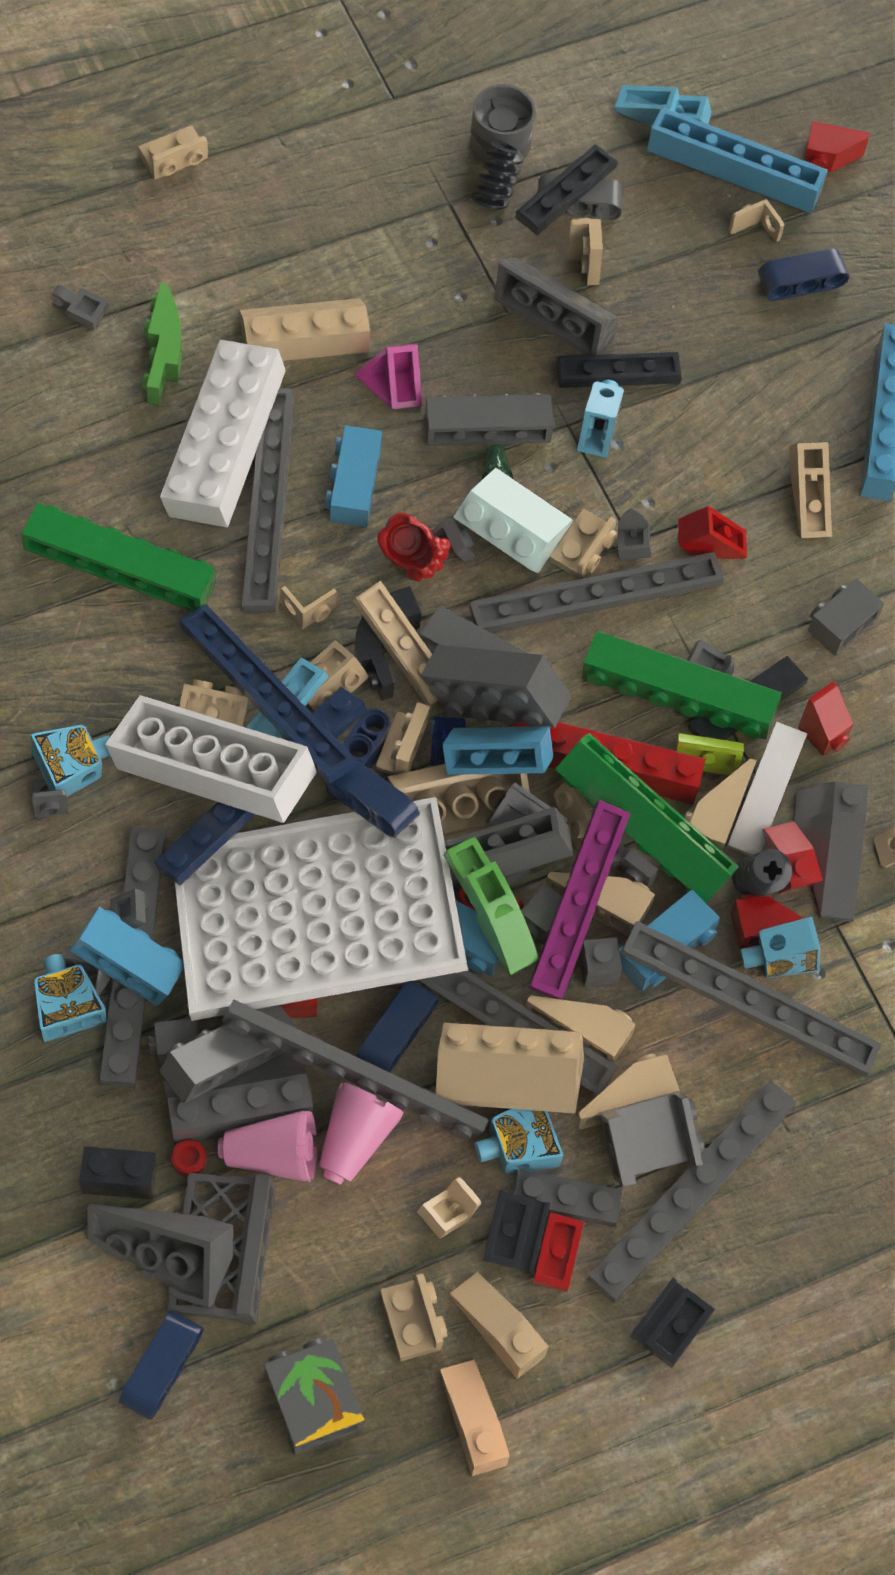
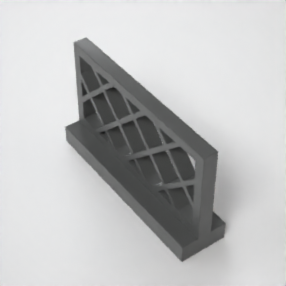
M189 1174L183 1214L195 1216L203 1214L204 1217L212 1219L206 1211L223 1199L232 1212L220 1222L229 1224L238 1217L244 1224L243 1234L233 1241V1253L239 1259L238 1268L229 1276L224 1277L218 1291L219 1293L228 1286L234 1294L232 1309L217 1308L214 1304L211 1308L202 1307L198 1304H192L191 1306L178 1305L179 1299L170 1294L168 1313L173 1310L184 1316L240 1320L243 1324H257L276 1185L270 1175L256 1174V1178ZM197 1184L212 1185L218 1192L202 1206L195 1199ZM218 1185L226 1187L221 1190ZM236 1187L250 1188L248 1199L237 1208L226 1196ZM195 1204L198 1209L193 1212V1205ZM246 1210V1217L244 1219L241 1214ZM241 1245V1252L239 1253L236 1248ZM236 1279V1286L234 1288L231 1283Z

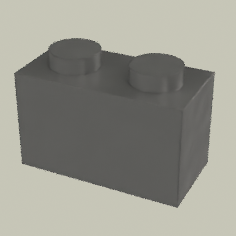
M856 578L848 586L842 584L833 593L831 601L826 605L823 602L820 603L810 614L812 620L808 632L836 656L879 618L884 602Z

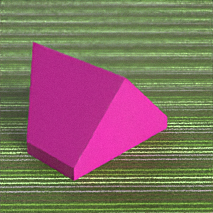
M418 344L385 347L354 374L392 409L423 406Z

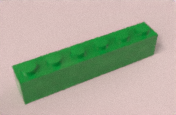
M37 503L21 532L23 550L192 612L207 603L216 585L215 567H212L206 561L193 560L182 556L176 550L154 546L146 539H135L124 535L116 528H105L94 524L86 517H75L64 513L56 506H45Z
M596 631L583 662L582 678L595 686H607L618 690L625 696H636L648 700L655 706H666L678 710L688 717L701 716L707 718L715 726L734 728L750 738L759 737L767 739L778 711L782 694L780 691Z
M590 733L584 736L556 767L555 770L561 774L560 777L563 782L572 788H577L585 795V800L591 807L594 808L596 803L601 800L629 812L630 816L623 833L626 832L635 840V844L640 851L647 855L651 854L660 862V867L667 875L679 879L685 885L687 892L693 890L705 903L713 897L739 867Z

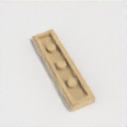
M381 581L377 582L352 601L425 705L431 706L438 699L429 691V687L420 675L432 653Z

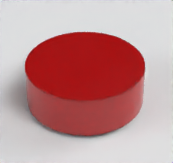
M185 1139L178 1142L172 1149L171 1163L178 1174L188 1177L190 1173L199 1174L206 1166V1150L200 1142L193 1139Z

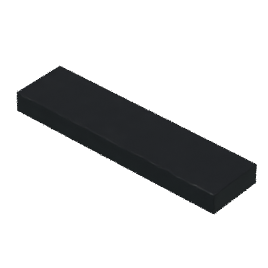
M594 144L518 209L515 219L538 236L617 167L618 160L600 146Z
M678 352L557 356L556 361L559 388L593 387L594 382L602 383L604 380H613L619 386L680 384L682 379Z
M787 655L749 682L782 692L781 702L807 684L808 677ZM701 716L692 720L688 725V729L694 736L726 740L738 731L731 727L721 728L715 726L709 719Z

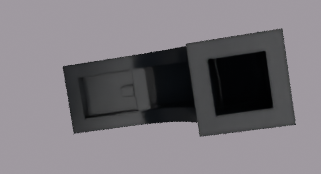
M408 586L390 592V595L415 630L419 629L421 611L411 587ZM362 616L356 631L354 656L367 672L371 690H377L381 701L386 700L394 695L395 681L382 651L384 645Z

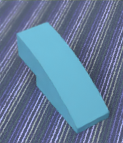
M622 85L615 104L616 112L653 126L662 107L706 124L709 123L712 114L708 97L679 95L678 87Z

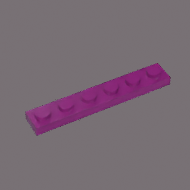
M601 800L596 803L541 950L539 960L528 985L529 989L550 998H563L630 816L629 812Z

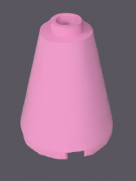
M341 1082L337 1088L319 1167L325 1170L322 1176L338 1185H342L343 1180L351 1182L401 1120L403 1112L387 1101L383 1103L375 1095L361 1088Z
M300 1111L227 1130L224 1138H219L218 1156L220 1159H224L226 1166L300 1182H309L311 1179H314L317 1167V1147H313L312 1135H317L314 1116L311 1111Z

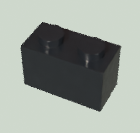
M84 1146L79 1180L82 1194L153 1200L157 1168L156 1153Z

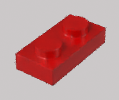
M549 1213L533 1284L568 1292L584 1221Z

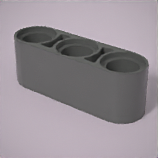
M547 173L540 176L537 193L559 174ZM603 179L562 215L601 220L618 219L622 214L624 187L618 181Z

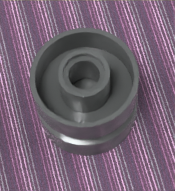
M499 84L482 90L475 98L470 146L474 154L483 162L492 163L493 160L486 156V152H496V148L490 145V140L502 141L514 146L523 154L524 158L528 155L531 148L536 108L532 98L524 90L512 85Z

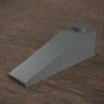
M834 781L796 792L794 821L814 848L823 880L811 886L820 918L847 922L854 921L867 812L868 786Z
M90 1204L88 1206L87 1239L120 1261L129 1260L141 1268V1274L149 1280L156 1278L170 1287L168 1292L176 1298L207 1308L213 1305L233 1257V1225L203 1216Z

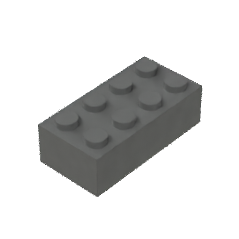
M437 645L420 675L429 687V691L442 704L444 711L449 716L457 719L465 717L483 722L490 720L509 725L516 723L531 727L550 726L555 728L571 698L570 693L544 655Z

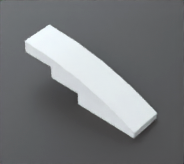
M776 722L727 848L747 856L761 852L765 843L762 830L772 825L807 733Z

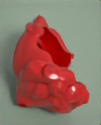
M405 513L392 515L387 520L386 527L382 528L377 535V542L384 556L389 558L398 567L407 570V577L417 582H420L423 578L430 579L434 576L435 572L442 570V561H445L449 555L448 550L451 545L449 539L434 537L432 531L425 524L418 521L416 517Z

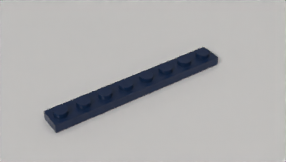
M207 604L179 619L181 629L288 741L308 747L317 772L328 784L357 768L356 759Z
M340 687L312 714L337 738L367 709L364 701ZM217 802L154 861L157 870L181 886L256 814Z

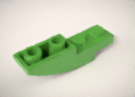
M160 283L158 294L152 295L150 312H153L151 319H146L143 337L148 338V348L150 351L149 365H152L150 372H145L142 390L147 391L148 404L159 406L166 380L179 382L182 363L180 318L177 305L167 283Z
M475 836L446 850L443 855L477 912L475 920L508 976L538 962L537 951L526 921L496 861L492 863L489 861Z

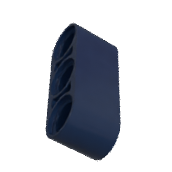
M827 249L772 260L763 264L758 270V275L767 298L771 301L833 290L845 285L849 280V273L840 251L837 249Z
M377 708L365 711L343 743V746L350 754L355 751L364 753V756L354 758L369 769L382 751L389 733L390 721L387 713ZM371 726H376L382 730L378 732H373L367 728ZM326 781V791L328 792L329 796H331L333 799L338 800V799L330 792V790H329V788H328V786H327V781Z
M357 760V768L331 784L327 782L330 792L340 802L391 838L399 835L420 816L418 807L407 795Z
M407 981L365 1039L356 1057L390 1073L438 1004L439 997L414 981Z
M171 1310L126 1383L118 1402L152 1420L196 1348L203 1334L204 1327Z

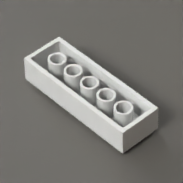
M226 340L219 341L160 495L169 517L228 528L286 371L278 349Z
M142 695L138 697L105 744L118 770L282 823L285 822L317 773L307 746Z

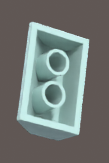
M497 468L469 492L453 517L536 573L540 572L574 521Z

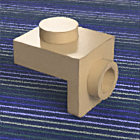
M458 1177L452 1181L447 1190L424 1203L417 1213L438 1238L441 1239L468 1222L481 1205V1201L463 1179Z

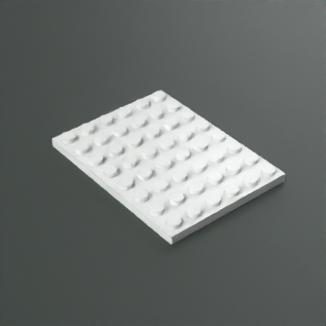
M437 798L413 801L419 809L420 816L395 838L389 837L356 812L236 833L181 886L175 883L191 1020L224 1015L233 999L254 1009L468 971L449 864L443 855L446 847Z

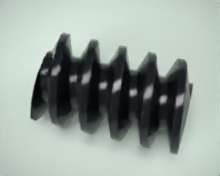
M490 140V145L496 148V152H486V156L493 161L492 163L484 162L482 164V167L489 171V173L479 174L478 178L485 182V184L475 185L474 189L481 193V196H472L471 198L479 205L487 208L505 209L509 204L507 198L512 196L513 190L511 187L516 184L517 179L515 175H518L520 172L518 164L523 163L524 156L512 145L502 141Z
M775 849L765 850L740 859L736 863L739 867L732 874V881L741 894H756L760 897L785 888L792 875V866L788 857L781 851Z

